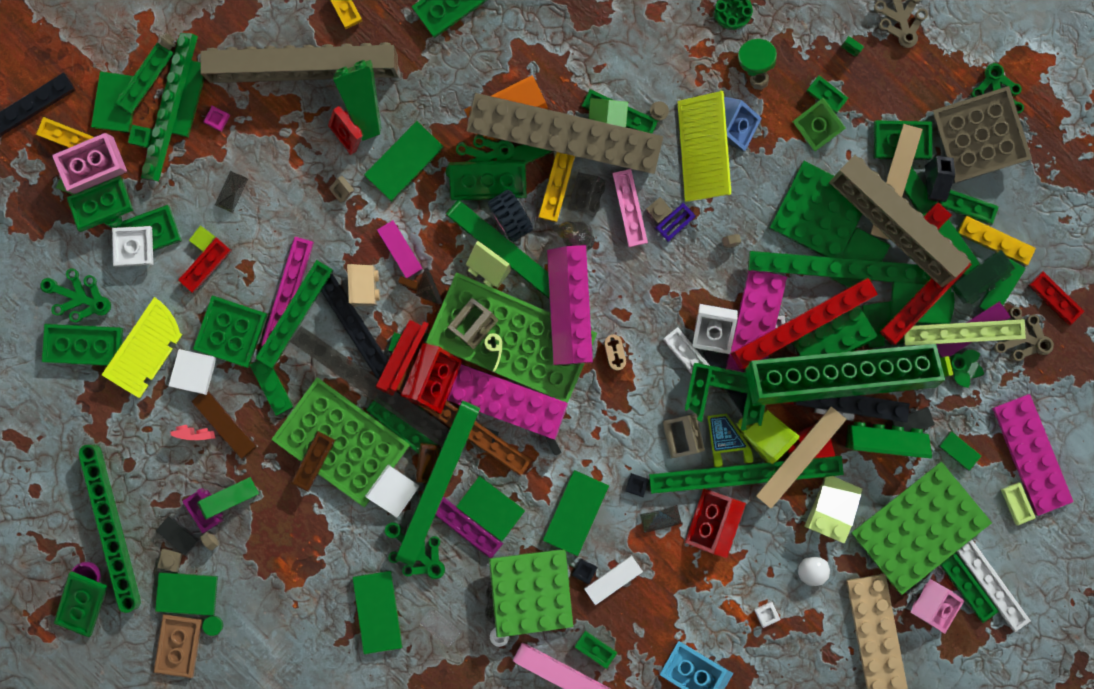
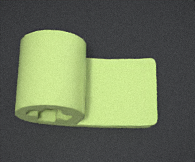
M492 333L486 337L484 344L488 351L499 352L498 360L492 371L495 372L501 358L502 339L499 335ZM491 338H495V341L499 342V345L496 344V348H492L488 344Z

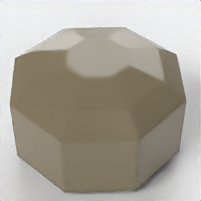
M766 72L751 76L750 84L754 89L762 90L768 86L769 76Z
M739 234L722 238V244L725 248H733L741 243Z
M207 531L200 536L202 543L207 549L212 551L219 546L217 537L211 532Z

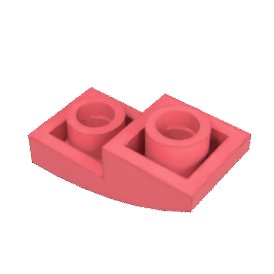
M182 425L176 427V431L170 432L171 436L185 440L216 439L215 432L208 431V428L196 430L197 434H195L194 428Z

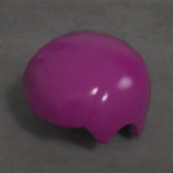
M81 562L71 570L100 582L101 573L94 563Z

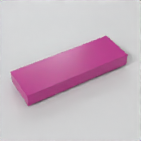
M394 220L377 229L406 278H410L423 270Z

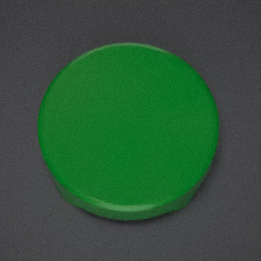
M718 0L714 8L716 21L727 30L743 28L748 24L753 13L750 0Z
M752 39L745 42L739 49V64L750 76L765 73L776 65V49L767 40Z

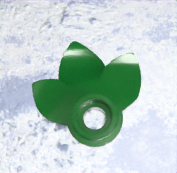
M966 350L962 354H953L949 357L954 380L965 388L970 386V378L984 375L982 367L976 362L980 357V353L975 350ZM955 360L960 362L958 367L954 365Z

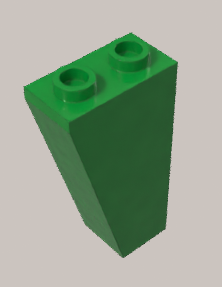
M361 60L356 62L353 67L338 69L333 81L354 124L362 132V141L380 135L382 127L371 60L366 62Z

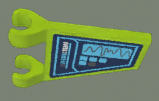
M727 414L707 416L714 467H721L723 465L721 453L742 450L744 463H752L753 455L751 448Z

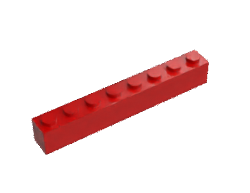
M866 278L731 352V355L739 370L745 369L751 361L763 359L877 296L878 293L870 279Z

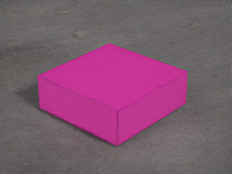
M211 106L204 123L222 132L230 115Z

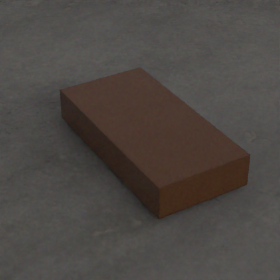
M420 443L416 482H428L440 453V445Z

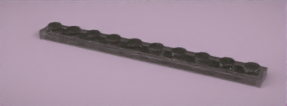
M300 326L290 341L292 344L433 442L443 447L450 428L411 401L403 398L398 392L395 391L394 395L391 396L375 388L379 381L378 378L312 332Z

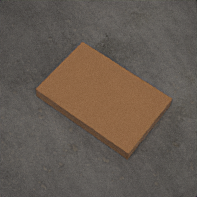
M163 614L153 673L186 678L194 677L203 619Z

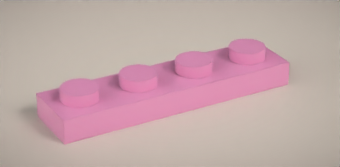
M628 169L614 172L612 176L628 247L647 244L648 241L632 171Z

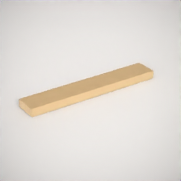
M906 124L902 126L886 180V184H890L900 197L903 196L923 130ZM873 224L870 235L889 240V238Z
M830 407L756 497L772 508L846 421V418Z

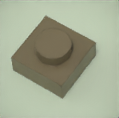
M343 176L337 178L329 188L340 203L345 202L354 192V189Z
M661 197L646 208L648 214L657 224L673 212Z
M163 548L157 568L178 572L182 553Z

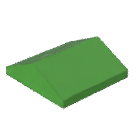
M590 99L589 119L626 127L628 102Z
M824 98L792 121L814 151L820 149L846 129Z

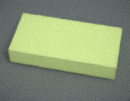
M1020 482L1001 489L1016 525H1021L1035 519V515Z

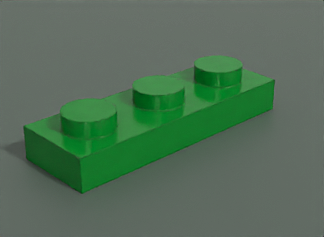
M259 360L250 364L275 415L278 416L293 408L294 406L275 369Z

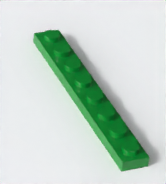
M180 33L177 39V46L167 76L165 90L162 94V101L152 131L150 145L147 149L145 163L142 168L141 178L145 180L159 182L198 38L197 35L192 33Z

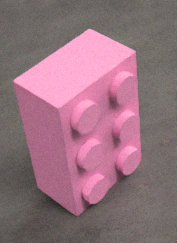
M107 133L52 155L66 191L73 194L127 172L114 138Z

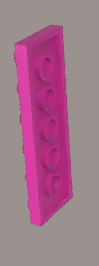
M748 271L731 352L775 329L786 285V276L771 272ZM730 352L726 369L746 373L745 369L739 370ZM769 355L766 356V357H764V358L761 359V360L768 359Z
M461 365L448 397V401L459 405L462 400L480 407L479 412L554 440L569 404Z
M1027 394L993 407L992 409L1035 515L1039 516L1074 502L1031 395Z

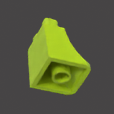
M766 409L762 426H758V423L746 426L747 430L740 433L764 461L771 464L775 463L799 439L797 433ZM742 418L736 423L739 429H741Z

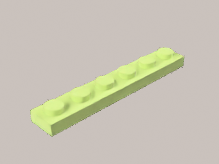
M1025 319L913 326L904 335L905 346L1026 339Z

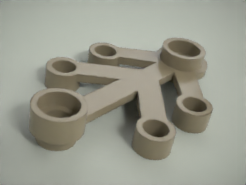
M882 0L877 1L874 5L876 13H882L900 24L901 30L892 26L891 21L885 18L879 23V29L898 37L900 45L904 48H911L917 43L918 36L916 31L921 22L927 18L928 12L925 9H919L915 13L916 19L909 28L907 20L916 4L921 0H910L905 10L901 0H893L895 11L886 7V3ZM878 4L882 5V10L877 8ZM920 12L924 14V18L919 17ZM883 22L888 24L887 28L883 27ZM906 35L911 36V41L906 39Z
M1013 307L1009 310L1008 314L1012 319H1023L1022 310L1019 307ZM1014 309L1018 312L1017 316H1014L1012 313ZM1029 315L1026 318V323L1028 326H1032L1035 337L1029 335L1025 325L1026 339L997 342L994 345V351L996 353H1004L1007 349L1025 342L1033 345L1024 350H1014L1011 353L1014 361H1021L1024 357L1036 352L1040 355L1051 353L1054 344L1049 337L1044 336L1039 324V317L1037 315ZM1031 317L1035 318L1034 324L1030 322ZM1042 342L1046 345L1045 349L1040 347ZM999 344H1001V345L1003 346V350H1002V351H999V350H998V345H999ZM1016 352H1019L1021 355L1019 359L1015 356Z

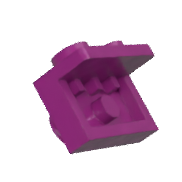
M204 488L198 489L197 492L182 501L202 534L224 521L222 518L223 512L205 520L197 504L198 501L211 495Z

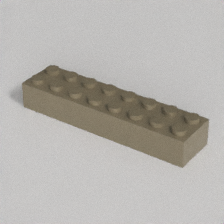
M854 155L829 182L941 287L954 280L971 262L964 252L959 251L953 246L950 239L938 232L936 226L927 222L922 213L914 210L905 198L900 197L890 184H886L876 171H872L862 158Z

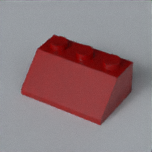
M423 343L401 396L412 403L441 414L463 361L439 346Z
M703 489L685 543L709 553L728 558L746 503L708 489Z

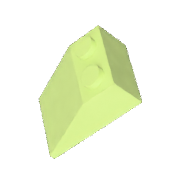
M479 241L476 242L466 263V266L469 268L467 271L475 277L479 275L484 279L483 283L497 289L511 271L508 262Z
M834 476L825 477L804 527L845 544L853 524L862 488Z

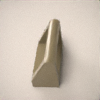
M471 298L447 328L468 346L475 349L498 322V319L492 312ZM476 306L483 313L463 335L456 328Z
M696 414L662 421L671 459L705 451ZM683 421L689 450L678 453L671 423Z

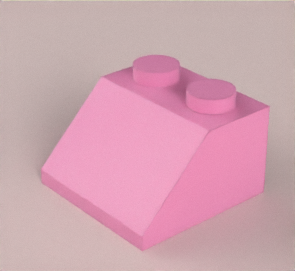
M930 579L924 585L918 600L914 602L911 613L945 634L964 600L951 590Z

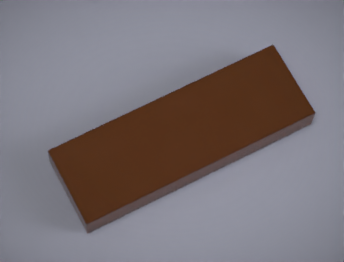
M318 431L291 484L309 492L336 440Z

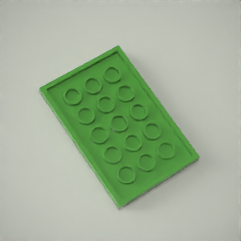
M318 377L271 439L301 462L318 431L335 439L336 441L319 475L364 508L370 502L365 495L387 465L394 468L410 446L409 443Z
M939 462L853 530L851 534L899 594L902 595L992 524V522L942 462Z

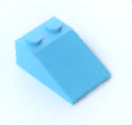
M680 641L676 644L660 673V676L681 689H725L733 675L731 671Z

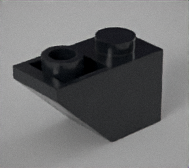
M935 156L925 165L928 200L946 202L955 178L954 158Z

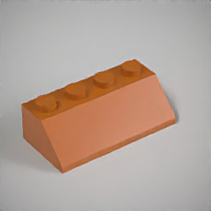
M533 75L491 95L500 99L548 109ZM471 106L464 109L467 118H469ZM484 136V138L495 142L500 140L498 138Z

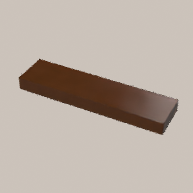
M209 390L207 395L199 394L191 401L241 459L257 447Z

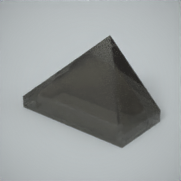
M230 171L215 206L233 213L248 178Z
M425 268L416 296L442 306L443 301L429 268Z
M677 505L640 514L644 533L682 524Z

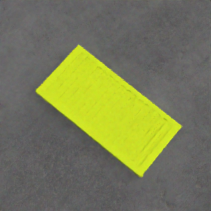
M720 90L677 101L685 202L730 195L731 181L724 91Z

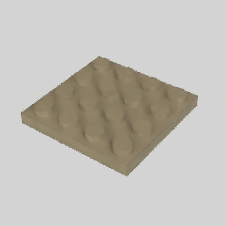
M1009 86L932 111L946 157L954 158V183L1032 159Z

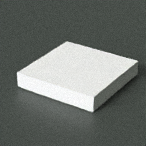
M151 226L112 228L114 267L153 265Z
M179 349L169 387L207 395L217 358Z
M387 465L365 496L395 517H398L420 486L390 465Z

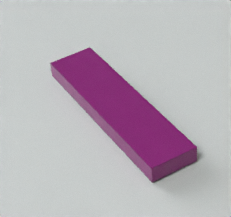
M999 301L966 323L1005 321L1010 318V315ZM972 342L936 344L941 357H950Z
M443 496L435 516L486 556L493 558L503 543Z

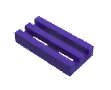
M682 203L655 229L669 242L696 215ZM683 208L685 211L663 231L661 228ZM687 214H689L690 217L685 222H683L673 233H671L669 236L666 234L680 220H682Z

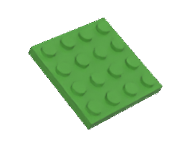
M559 549L489 558L496 637L573 627L565 550Z

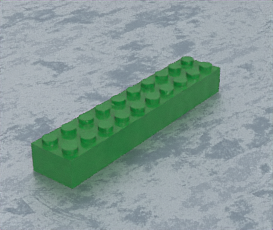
M936 344L754 360L745 369L753 406L936 388L945 381Z

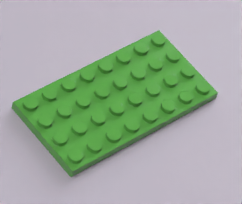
M456 272L426 343L439 346L454 356L493 371L499 352L488 351L484 343L489 334H497L502 339V353L494 373L568 403L584 364H553L551 313ZM471 298L492 312L498 319V322L475 349H472L447 328ZM474 306L456 330L465 335L483 312ZM591 330V338L593 345L597 333ZM491 338L488 344L492 348H496V344L499 345V342L495 341V338Z

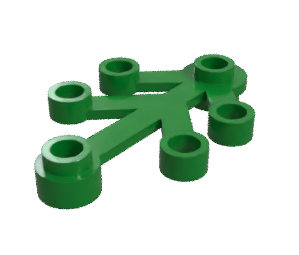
M992 63L986 67V78L978 88L971 92V97H976L975 91L980 92V95L984 94L985 89L990 84H992V91L1001 89L1000 83L1006 87L1009 86L1012 96H1017L1022 91V88L1004 75V69L1000 64ZM992 70L996 72V76L991 74ZM1013 87L1017 88V93L1013 92ZM1014 100L1015 105L1020 107V111H1017L1020 114L1024 110V105Z
M480 134L474 137V146L478 148L486 146L493 150L485 152L467 146L464 142H459L456 145V152L459 155L468 154L475 157L466 162L490 161L496 157L497 161H505L506 158H510L514 153V145L511 141L501 140L495 142L484 138ZM476 139H482L483 142L477 143ZM460 146L465 147V150L460 151L458 148ZM502 148H507L508 151H507V152H502L501 149H502ZM447 165L445 173L449 178V167Z
M70 268L66 271V277L72 281L76 292L59 286L51 278H45L40 283V288L45 293L53 294L55 292L73 299L62 305H53L51 312L56 316H62L64 312L87 304L90 307L80 312L72 311L69 314L70 321L79 323L83 318L94 313L103 316L111 310L110 300L101 296L97 286V279L91 275H87L83 280L84 284L90 287L93 298L87 297L79 279V272L76 269ZM72 271L75 272V276L73 278L70 277V273ZM92 278L93 283L89 285L88 279ZM47 282L50 283V287L48 289L45 288V284ZM102 302L104 306L102 309H99L98 304ZM57 307L61 308L60 313H56ZM77 313L79 317L77 320H74L73 316Z
M391 522L385 527V534L389 538H396L402 543L405 535L401 532V527L398 523ZM392 526L397 528L396 533L390 532ZM432 536L429 539L431 559L425 555L424 540L416 561L420 560L425 566L412 567L405 565L402 569L405 576L427 574L431 579H439L444 575L445 566L439 561V545L441 540L438 536ZM437 539L438 544L432 545L431 540ZM393 551V552H391V553L389 554L388 559H389V561H390L391 563H397V562H398L397 560H396V561H393V560L391 559V555H392V554H396V555H397V553H398L397 551ZM433 566L439 567L438 573L432 571ZM406 567H410L412 569L411 574H407L405 572Z

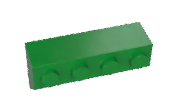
M854 422V425L847 426L846 448L857 451L932 459L929 434L923 433V429L911 428V432L904 431V427L892 426V429H884L885 425L881 424L865 427L866 423Z

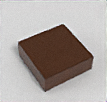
M400 276L398 280L400 285L418 291L419 283Z

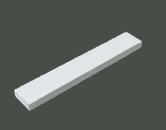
M972 539L956 551L1013 632L1018 631L1031 621Z

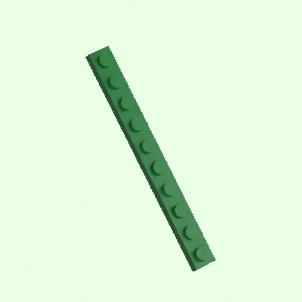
M749 251L748 271L861 280L869 278L872 281L926 284L931 279L917 264Z
M842 456L814 458L796 480L844 475ZM778 461L773 464L758 463L649 474L651 494L767 483L785 461Z

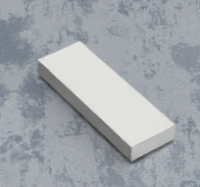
M678 327L662 339L691 374L694 363L709 365L697 349L692 347V343Z
M631 555L584 589L594 604L597 605L643 571Z

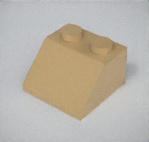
M347 264L349 304L354 307L377 306V301H380V290L376 289V282H379V271L375 270L373 265Z

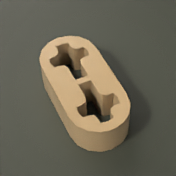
M609 335L605 339L604 346L610 367L618 371L625 367L626 357L620 337ZM610 338L618 341L615 352H613L612 346H608ZM616 353L618 358L623 360L620 367L612 364V361L615 360L614 354Z

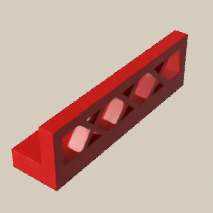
M409 320L375 388L391 396L394 395L429 325L428 323L423 322L420 325Z

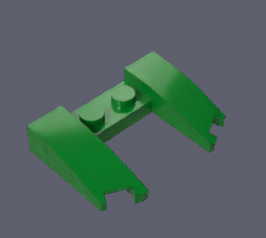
M694 363L685 405L686 412L690 409L698 415L696 420L702 422L709 386L747 393L740 430H747L746 426L754 423L762 426L766 405L753 406L746 373Z

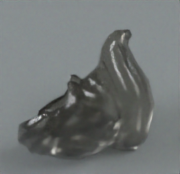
M568 221L553 226L554 232L563 239L566 246L586 245V251H588L594 245L593 230L587 223Z

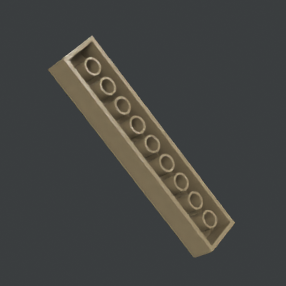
M387 42L380 43L379 45L362 43L360 46L341 44L339 47L324 44L322 47L303 45V48H295V46L291 45L283 46V48L265 46L264 49L245 47L242 50H238L235 47H227L226 50L207 48V51H201V74L209 83L330 80L334 78L336 71L342 67L350 68L358 61L365 60L366 62L371 60L374 78L398 77V54L394 45Z
M479 93L473 94L466 127L467 132L655 174L663 136Z

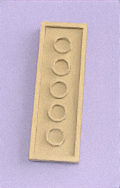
M878 574L846 580L867 689H908L886 576Z

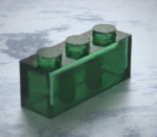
M999 250L959 278L951 288L963 304L969 302L973 304L981 298V293L984 291L988 293L996 287L995 283L1000 279L1004 281L1012 275L1010 272L1015 267L1003 251Z

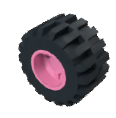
M507 189L488 201L491 213L510 241L515 242L533 231L529 217L510 190Z

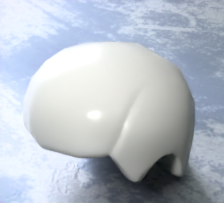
M821 557L805 558L799 565L798 575L805 584L820 586L829 579L830 567L828 562Z

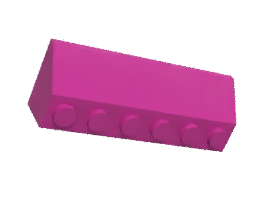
M586 245L547 250L553 364L592 363Z

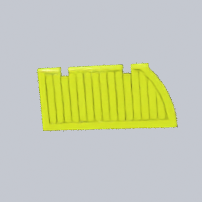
M154 297L102 373V376L138 398H141L149 386L144 382L145 379L148 377L150 380H153L173 348L168 346L169 343L172 341L177 344L183 335L180 333L172 313L157 298Z

